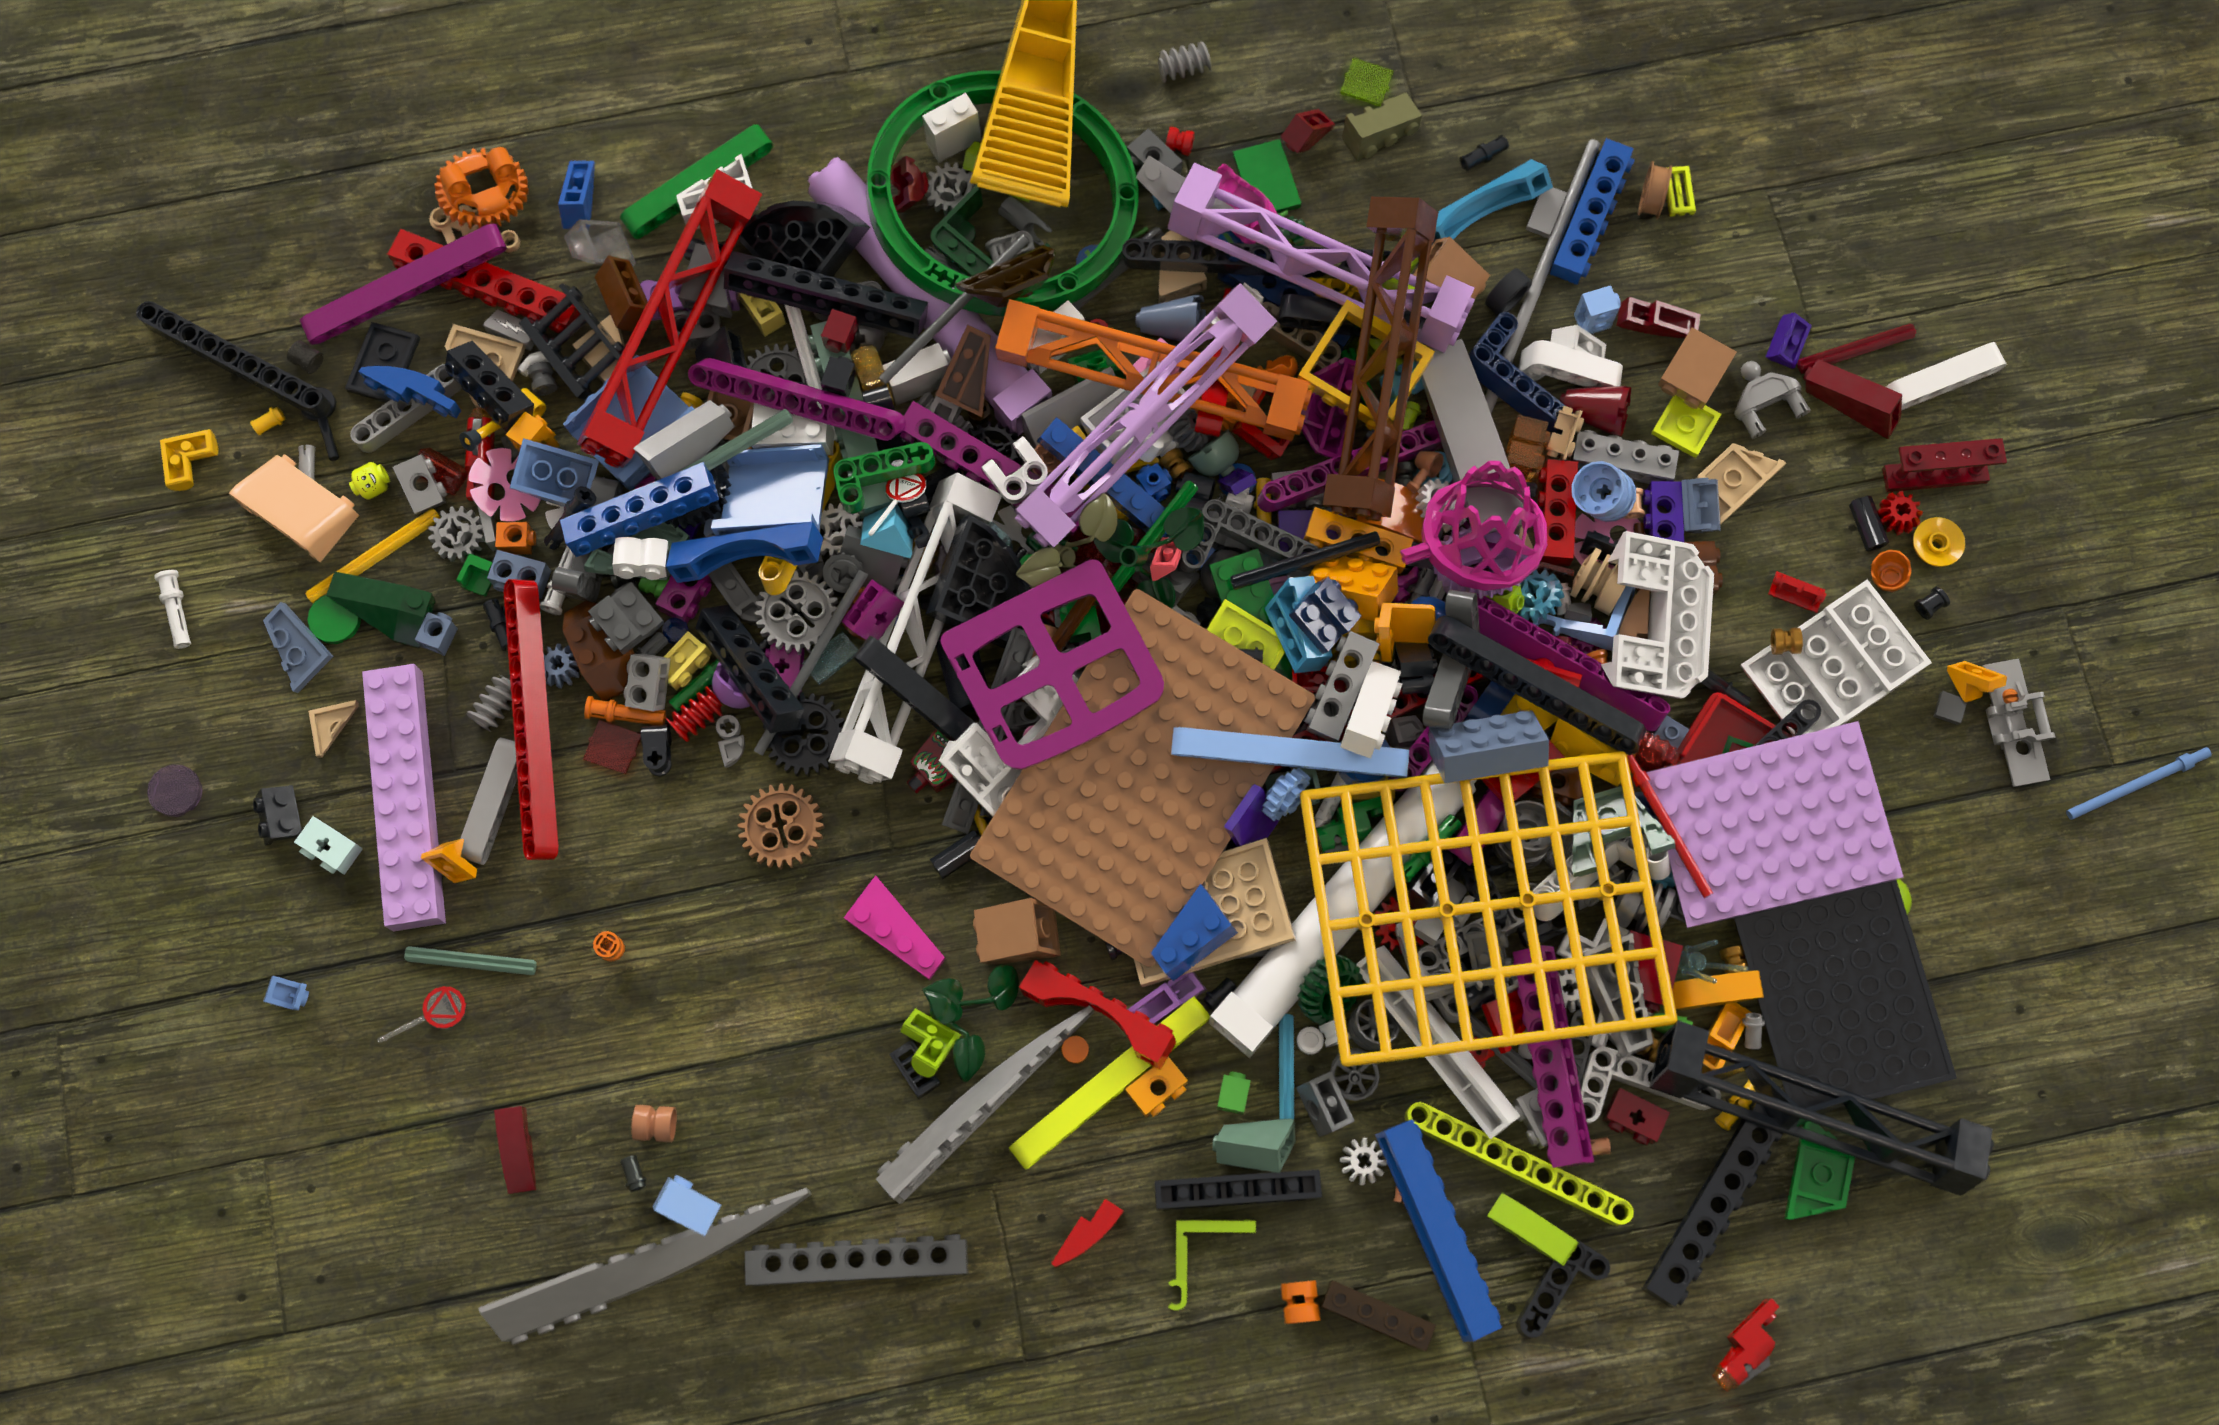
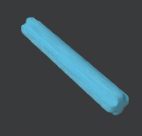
M1285 1014L1279 1022V1119H1294V1016L1292 1014Z

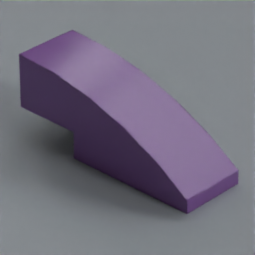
M1195 972L1180 976L1175 981L1170 980L1163 983L1127 1010L1133 1013L1136 1011L1142 1012L1150 1018L1149 1022L1156 1025L1190 998L1199 996L1207 989Z

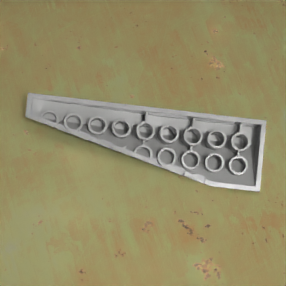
M1088 1006L1020 1049L976 1083L939 1116L912 1144L909 1141L906 1142L897 1151L899 1157L892 1163L887 1161L877 1171L879 1176L876 1180L895 1201L902 1204L1094 1013V1009Z

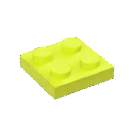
M1675 395L1670 400L1651 434L1696 458L1720 418L1721 413L1706 405L1703 410L1691 408L1684 403V399Z

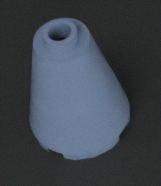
M1192 295L1142 307L1140 313L1136 314V327L1140 328L1142 333L1181 342L1206 316V309H1201L1200 303H1205L1202 295ZM1201 332L1192 342H1194L1203 333Z

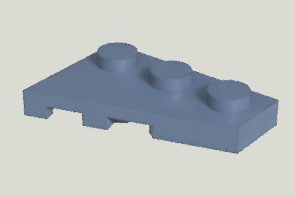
M280 602L263 621L274 648L278 649L283 661L281 665L284 671L288 673L292 691L299 693L334 656L288 605Z

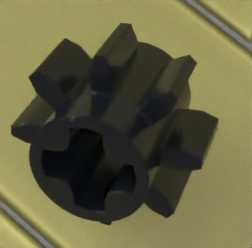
M1205 597L1204 601L1197 606L1196 618L1202 620L1201 626L1207 628L1221 606L1219 598Z

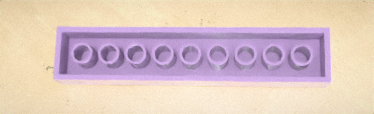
M415 664L363 671L384 926L392 931H400L444 924L446 919L441 873L421 859L422 853L439 846L423 672Z

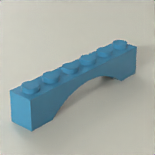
M1531 159L1438 211L1434 242L1436 239L1446 237L1454 239L1461 231L1480 218L1506 206L1534 199L1553 188L1546 165Z

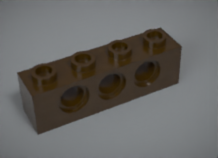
M1333 1280L1330 1281L1320 1305L1322 1309L1421 1352L1427 1351L1436 1327L1433 1323Z

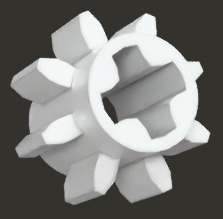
M1250 488L1237 495L1228 493L1226 504L1250 514L1255 496L1249 495Z

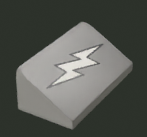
M497 309L483 324L486 332L522 343L529 351L534 346V342L519 325L521 319Z

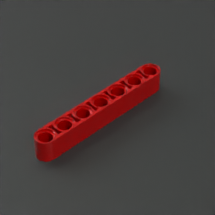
M1225 288L1223 299L1232 289ZM1239 344L1233 349V351L1227 356L1225 360H1227L1238 349ZM1223 346L1213 355L1214 357L1218 358L1220 356ZM1216 380L1202 394L1201 400L1226 407L1229 392ZM1199 410L1194 432L1219 437L1223 417Z

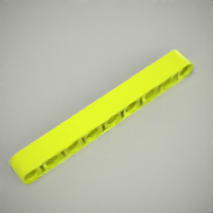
M1195 996L1161 1022V1024L1173 1030L1172 1034L1177 1043L1172 1051L1210 1020L1211 1015ZM1131 1046L1009 1147V1150L1025 1170L1029 1169L1153 1066L1137 1058Z
M1414 1103L1405 1113V1121L1412 1119L1411 1113L1414 1109L1422 1110L1425 1114V1121L1423 1123L1414 1121V1123L1419 1126L1423 1134L1610 1225H1624L1633 1218V1207L1626 1200L1560 1168H1552L1551 1164L1495 1137L1490 1139L1485 1132L1425 1103ZM1438 1121L1448 1123L1450 1127L1448 1135H1442L1437 1131L1436 1125ZM1463 1133H1470L1474 1137L1473 1147H1466L1462 1143L1461 1137ZM1488 1145H1495L1499 1149L1500 1154L1497 1159L1488 1157L1486 1152ZM1513 1157H1519L1523 1160L1524 1169L1522 1171L1513 1169L1511 1164ZM1539 1169H1544L1548 1172V1183H1541L1537 1179V1171ZM1564 1181H1569L1573 1184L1574 1193L1572 1196H1568L1562 1191ZM1590 1193L1596 1194L1600 1202L1597 1208L1591 1207L1587 1202V1197ZM1615 1205L1622 1207L1625 1212L1622 1220H1617L1613 1216L1612 1211Z

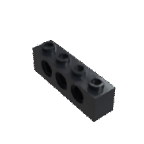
M473 341L447 350L445 363L447 373L461 385L465 392L469 393L476 400L479 407L484 409L506 433L524 412L533 416L534 403Z

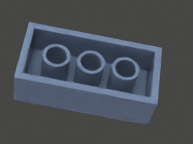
M1532 710L1519 711L1513 714L1494 715L1489 718L1470 719L1454 723L1451 730L1429 727V754L1445 784L1546 767L1549 760V739Z

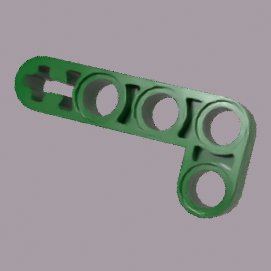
M918 442L838 461L834 466V477L843 509L851 514L858 513L863 509L865 500L862 487L931 471L935 465L932 447L928 443ZM921 455H925L924 460H920ZM908 457H911V459H912V463H910V464H909ZM895 460L903 461L901 466L894 467L891 465ZM871 465L878 466L875 472L869 473L866 471ZM845 471L853 472L848 478L840 477ZM850 495L858 496L854 502H847L846 498Z

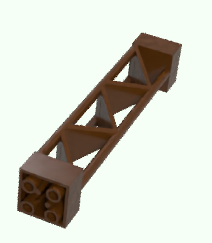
M1371 196L1366 227L1373 231L1376 237L1338 474H1327L1323 505L1332 508V513L1342 514V516L1350 519H1357V515L1365 516V519L1372 521H1381V517L1391 518L1395 493V476L1431 246L1434 243L1438 211L1420 198ZM1385 240L1399 241L1382 264ZM1420 256L1410 322L1408 324L1403 315L1412 261ZM1400 271L1394 304L1381 285ZM1376 297H1378L1392 326L1389 334L1366 363ZM1404 354L1393 422L1388 415L1395 366L1396 360ZM1385 369L1379 402L1366 382ZM1362 395L1376 424V428L1351 461ZM1389 452L1385 481H1381L1378 479L1381 457ZM1369 467L1368 477L1357 476Z

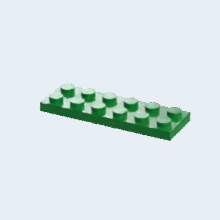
M1259 549L1208 565L1221 604L1226 599L1273 628L1264 609L1274 597L1269 580L1237 590L1233 589L1230 582V577L1264 566ZM1284 653L1274 671L1292 681V666L1286 653Z

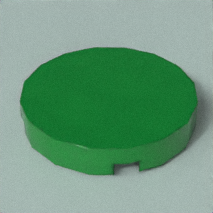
M324 595L313 603L309 610L307 621L310 631L317 639L327 644H340L356 634L360 627L361 618Z

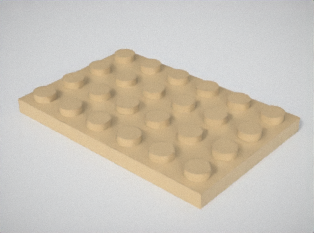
M1267 838L1224 851L1215 863L1203 886L1238 933L1183 975L1296 940ZM1134 959L1142 987L1170 979L1157 961L1152 967H1146Z

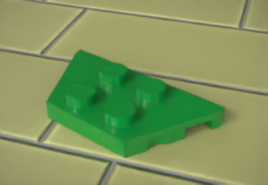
M1812 1122L1802 1124L1804 1129L1837 1140L1834 1135L1829 1131H1825L1818 1124ZM1799 1139L1784 1219L1792 1220L1846 1208L1855 1157Z

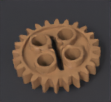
M780 783L778 791H775L772 785H769V793L759 789L761 797L756 798L751 795L753 804L743 805L748 813L739 814L740 818L745 821L738 824V828L745 831L739 834V838L747 840L742 845L745 850L752 848L749 856L753 858L758 855L757 862L759 864L767 860L769 868L773 866L774 862H777L779 869L783 868L784 862H787L790 868H793V860L795 859L800 864H803L802 855L805 854L811 858L810 847L814 849L819 848L814 840L823 839V836L817 832V830L824 829L823 823L817 822L823 818L822 813H814L820 808L817 803L811 804L813 801L811 795L803 798L805 791L802 788L795 793L794 785H791L788 791L785 790L782 783ZM774 805L779 806L780 817L785 824L783 829L787 838L788 848L783 847L782 835L777 829L779 823ZM788 806H797V811L794 815L787 816L784 814ZM770 812L772 816L768 822H759V817L762 813ZM802 830L803 837L800 840H791L790 836L793 831ZM777 837L778 842L774 847H765V842L768 838Z

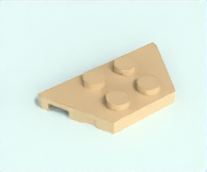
M1733 443L1705 468L1697 478L1718 480L1720 525L1779 472L1786 462L1781 459L1776 461L1764 457L1763 453L1755 450L1749 451L1745 447Z

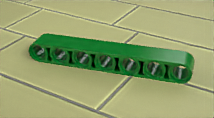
M752 125L626 208L621 213L620 220L635 239L642 238L681 212L676 197L678 194L701 179L705 181L710 178L716 169L721 166L723 168L736 161L735 157L740 154L742 155L745 167L748 168L770 153L774 144L759 125Z

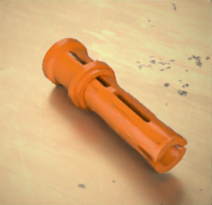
M588 696L584 717L585 719H590L591 717L606 719L610 723L615 720H623L641 724L662 725L665 724L666 710L649 711L618 704L614 699L603 701L596 700L593 696Z

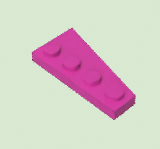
M875 875L844 919L928 980H931L944 962L945 957Z

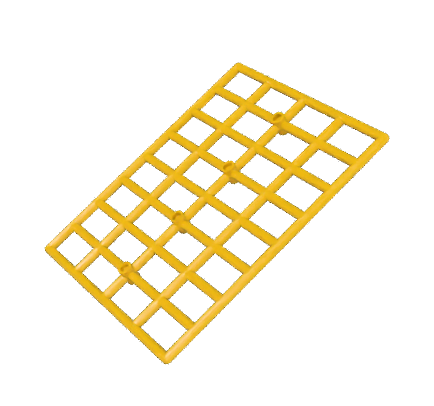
M1624 751L1548 760V766L1457 781L1460 783L1469 835L1463 837L1439 839L1430 786L1444 784L1439 773L1303 790L1300 793L1339 1054L1343 1066L1349 1067L1674 1025L1678 1021L1628 758ZM1617 762L1627 816L1599 820L1589 766ZM1578 767L1588 821L1559 824L1549 771ZM1538 772L1548 826L1519 829L1510 775ZM1499 777L1508 831L1479 834L1470 780ZM1420 787L1429 841L1400 844L1391 790ZM1380 792L1389 846L1360 849L1351 795ZM1340 796L1349 851L1320 854L1311 800ZM1630 827L1640 881L1615 884L1610 881L1601 830ZM1590 832L1600 886L1571 890L1561 835ZM1550 837L1560 888L1559 892L1534 894L1530 891L1521 840ZM1510 842L1520 897L1491 900L1481 845ZM1471 847L1480 901L1454 905L1449 898L1441 850ZM1431 851L1440 906L1410 910L1401 855ZM1391 856L1400 912L1373 915L1369 911L1361 860ZM1351 861L1359 917L1330 920L1321 865ZM1642 892L1653 948L1623 951L1613 896ZM1599 898L1603 901L1612 953L1583 956L1573 904L1574 900ZM1562 902L1572 958L1543 961L1533 906ZM1519 908L1523 911L1532 963L1502 967L1493 911ZM1482 912L1491 968L1462 972L1453 916ZM1439 918L1443 922L1451 973L1421 977L1412 921ZM1401 922L1410 978L1381 982L1372 926ZM1358 928L1362 931L1370 983L1340 987L1332 931ZM1655 958L1665 1015L1636 1018L1626 962ZM1615 964L1625 1020L1595 1024L1585 967ZM1574 969L1584 1025L1555 1029L1545 972ZM1534 974L1544 1030L1514 1034L1504 977ZM1493 979L1503 1036L1473 1039L1464 983ZM1453 984L1462 1041L1433 1044L1423 988ZM1412 989L1422 1046L1392 1050L1383 993ZM1372 994L1381 1051L1351 1055L1342 998Z

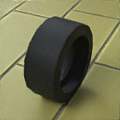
M1515 268L1497 283L1486 298L1485 304L1496 315L1511 311L1526 295L1532 285V280L1520 269Z

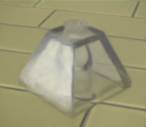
M579 219L564 236L573 258L595 265H602L609 255L630 260L632 266L636 265L619 222Z

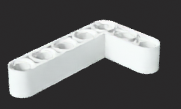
M1642 834L1650 878L1654 880L1665 879L1671 872L1668 851L1652 855L1646 837ZM1631 836L1603 844L1608 869L1618 860H1621L1638 871ZM1592 847V848H1590V850H1591L1593 859H1594V861H1595L1594 851H1593V847ZM1573 854L1566 860L1571 890L1588 888L1598 879L1597 872L1581 877H1573ZM1556 869L1533 889L1532 892L1534 894L1560 891ZM1562 902L1534 905L1535 917L1541 921L1554 919L1563 911Z
M1599 1047L1590 1053L1587 1058L1580 1085L1583 1105L1589 1106L1592 1110L1591 1118H1586L1587 1124L1598 1119L1611 1079L1699 1110H1707L1711 1107L1650 1089L1648 1073L1653 1072L1654 1063L1632 1055L1621 1058L1619 1051L1609 1047ZM1597 1054L1606 1056L1608 1060L1606 1067H1601L1596 1063ZM1623 1063H1629L1633 1067L1632 1076H1627L1622 1072ZM1589 1079H1594L1599 1083L1600 1090L1598 1093H1594L1588 1088ZM1711 1087L1704 1089L1711 1094V1097L1721 1100L1720 1090Z

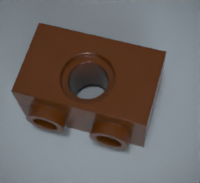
M1578 768L1558 769L1550 773L1551 779H1559L1562 783V788L1560 789L1552 786L1554 800H1557L1556 803L1564 807L1574 806V800L1580 799L1583 793ZM1539 782L1528 792H1531V796L1543 799Z

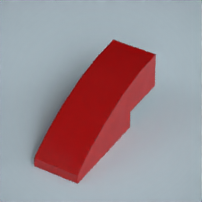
M1105 1199L1091 1222L1080 1217L1051 1264L1057 1268L1087 1252L1114 1227L1124 1211Z

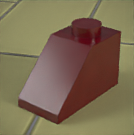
M1319 109L1298 113L1283 132L1281 138L1293 152L1308 151L1331 131L1336 124Z

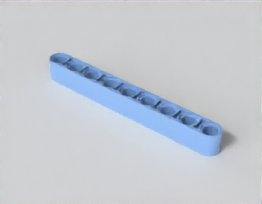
M1183 727L1173 728L1171 755L1401 778L1407 777L1409 750L1381 747L1380 750L1374 749L1370 759L1341 748V743Z

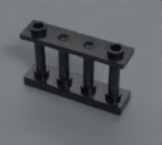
M562 283L559 287L566 297L541 320L537 319L534 321L525 317L519 322V325L575 396L586 401L593 394L589 389L591 387L590 383L616 359L619 360L625 347L619 341H614L582 301L584 298L583 294L575 286L571 288ZM573 304L581 315L557 337L550 339L546 334L548 331L547 327ZM588 323L595 331V334L572 355L564 357L560 352L562 350L561 346ZM603 341L610 352L585 375L579 376L574 370L577 368L576 364Z

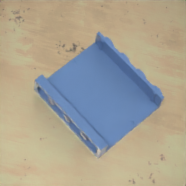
M646 366L627 373L636 421L658 379ZM609 378L605 381L602 388L595 394H591L585 403L577 411L572 412L563 423L568 432L577 441ZM665 386L643 430L645 433L640 443L695 408L689 407L669 387ZM615 392L606 412L626 422ZM636 451L632 459L623 468L620 466L614 468L604 462L605 459L597 454L594 456L629 491L634 489L651 473Z
M822 444L748 449L727 460L730 466L728 473L730 477L728 480L731 483V486L728 487L730 495L725 496L727 503L723 504L721 519L712 520L711 529L715 536L813 521L818 531L820 530L829 458Z

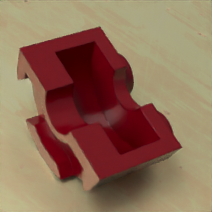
M904 156L895 163L891 171V184L898 190V195L893 196V203L897 213L906 212L919 202L928 191V179L925 171L921 173L914 164L915 160L908 156Z

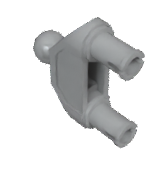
M1748 361L1742 365L1741 375L1750 382H1748L1742 392L1734 415L1736 419L1743 421L1752 439L1756 438V435L1759 437L1766 432V428H1764L1756 414L1760 409L1783 399L1787 400L1796 419L1801 418V415L1805 416L1811 411L1800 393L1802 391L1801 385L1796 379L1772 372L1760 377V365L1757 362Z

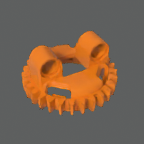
M497 147L489 151L488 154L485 148H482L481 152H476L475 149H472L471 154L462 151V157L453 156L455 162L446 161L447 166L440 168V175L436 176L438 183H435V194L440 208L443 209L445 216L450 215L452 222L458 220L460 226L468 223L470 229L474 225H478V228H481L482 225L494 223L501 227L502 220L510 223L509 216L517 217V210H523V203L527 202L526 195L528 194L527 177H525L524 169H520L519 162L513 163V158L509 155L506 148ZM488 168L497 186L472 194L465 176ZM515 184L516 192L513 191L510 199L507 200L506 195L511 185ZM458 204L477 208L479 216H476L475 212L465 209L460 212Z

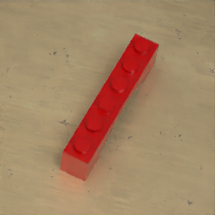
M1037 960L1034 961L1019 986L1024 996L1044 1007L1075 1005L1086 1008L1091 1006L1094 1011L1112 1020L1126 1034L1137 1058L1161 1070L1177 1043L1172 1034V1029L1161 1023L1157 1026L1149 1022L1150 1018L1140 1011L1133 1013L1127 1010V1006L1118 999L1113 998L1110 1001L1103 997L1104 993L1093 986H1090L1089 989L1080 984L1081 981L1071 974L1062 975L1057 972L1058 968L1047 961L1043 964Z

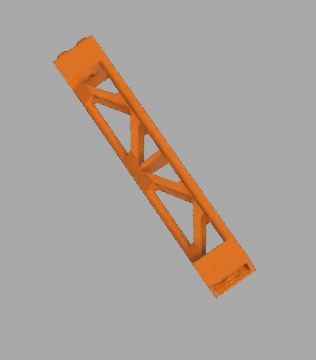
M1009 299L995 350L997 360L1026 368L1028 363L1133 391L1144 378L1122 352L1151 359L1148 376L1157 366L1158 361L1161 362L1176 346ZM1038 328L1068 336L1033 348ZM1097 344L1126 376V379L1051 358ZM1192 351L1176 366L1186 369L1200 353ZM1212 356L1185 385L1196 383L1215 362L1217 357ZM1234 362L1217 380L1246 412L1199 399L1189 407L1264 428V434L1292 441L1295 434L1300 435L1306 416L1302 415L1301 411L1307 410L1312 391L1308 390L1310 383L1308 381ZM1182 372L1168 376L1159 387L1157 394L1160 395ZM1152 381L1140 394L1145 395L1155 381ZM1241 384L1274 393L1268 416ZM1176 393L1168 402L1173 403L1181 394Z

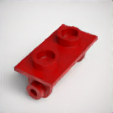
M1777 571L1768 593L1770 596L1815 613L1818 612L1820 604L1823 603L1826 597L1825 589Z

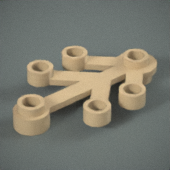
M462 205L459 207L460 212H462V210L465 209L470 212H475V215L478 216V209L473 210L472 207L468 205ZM440 207L435 208L430 215L431 226L435 230L443 232L447 244L456 240L452 229L461 231L463 236L479 229L478 225H474L470 229L468 223L460 226L458 220L452 222L450 215L445 216L443 209ZM442 218H447L446 221L439 223ZM505 230L501 233L507 247L506 252H515L520 247V239L516 232ZM514 241V244L507 246L508 242Z

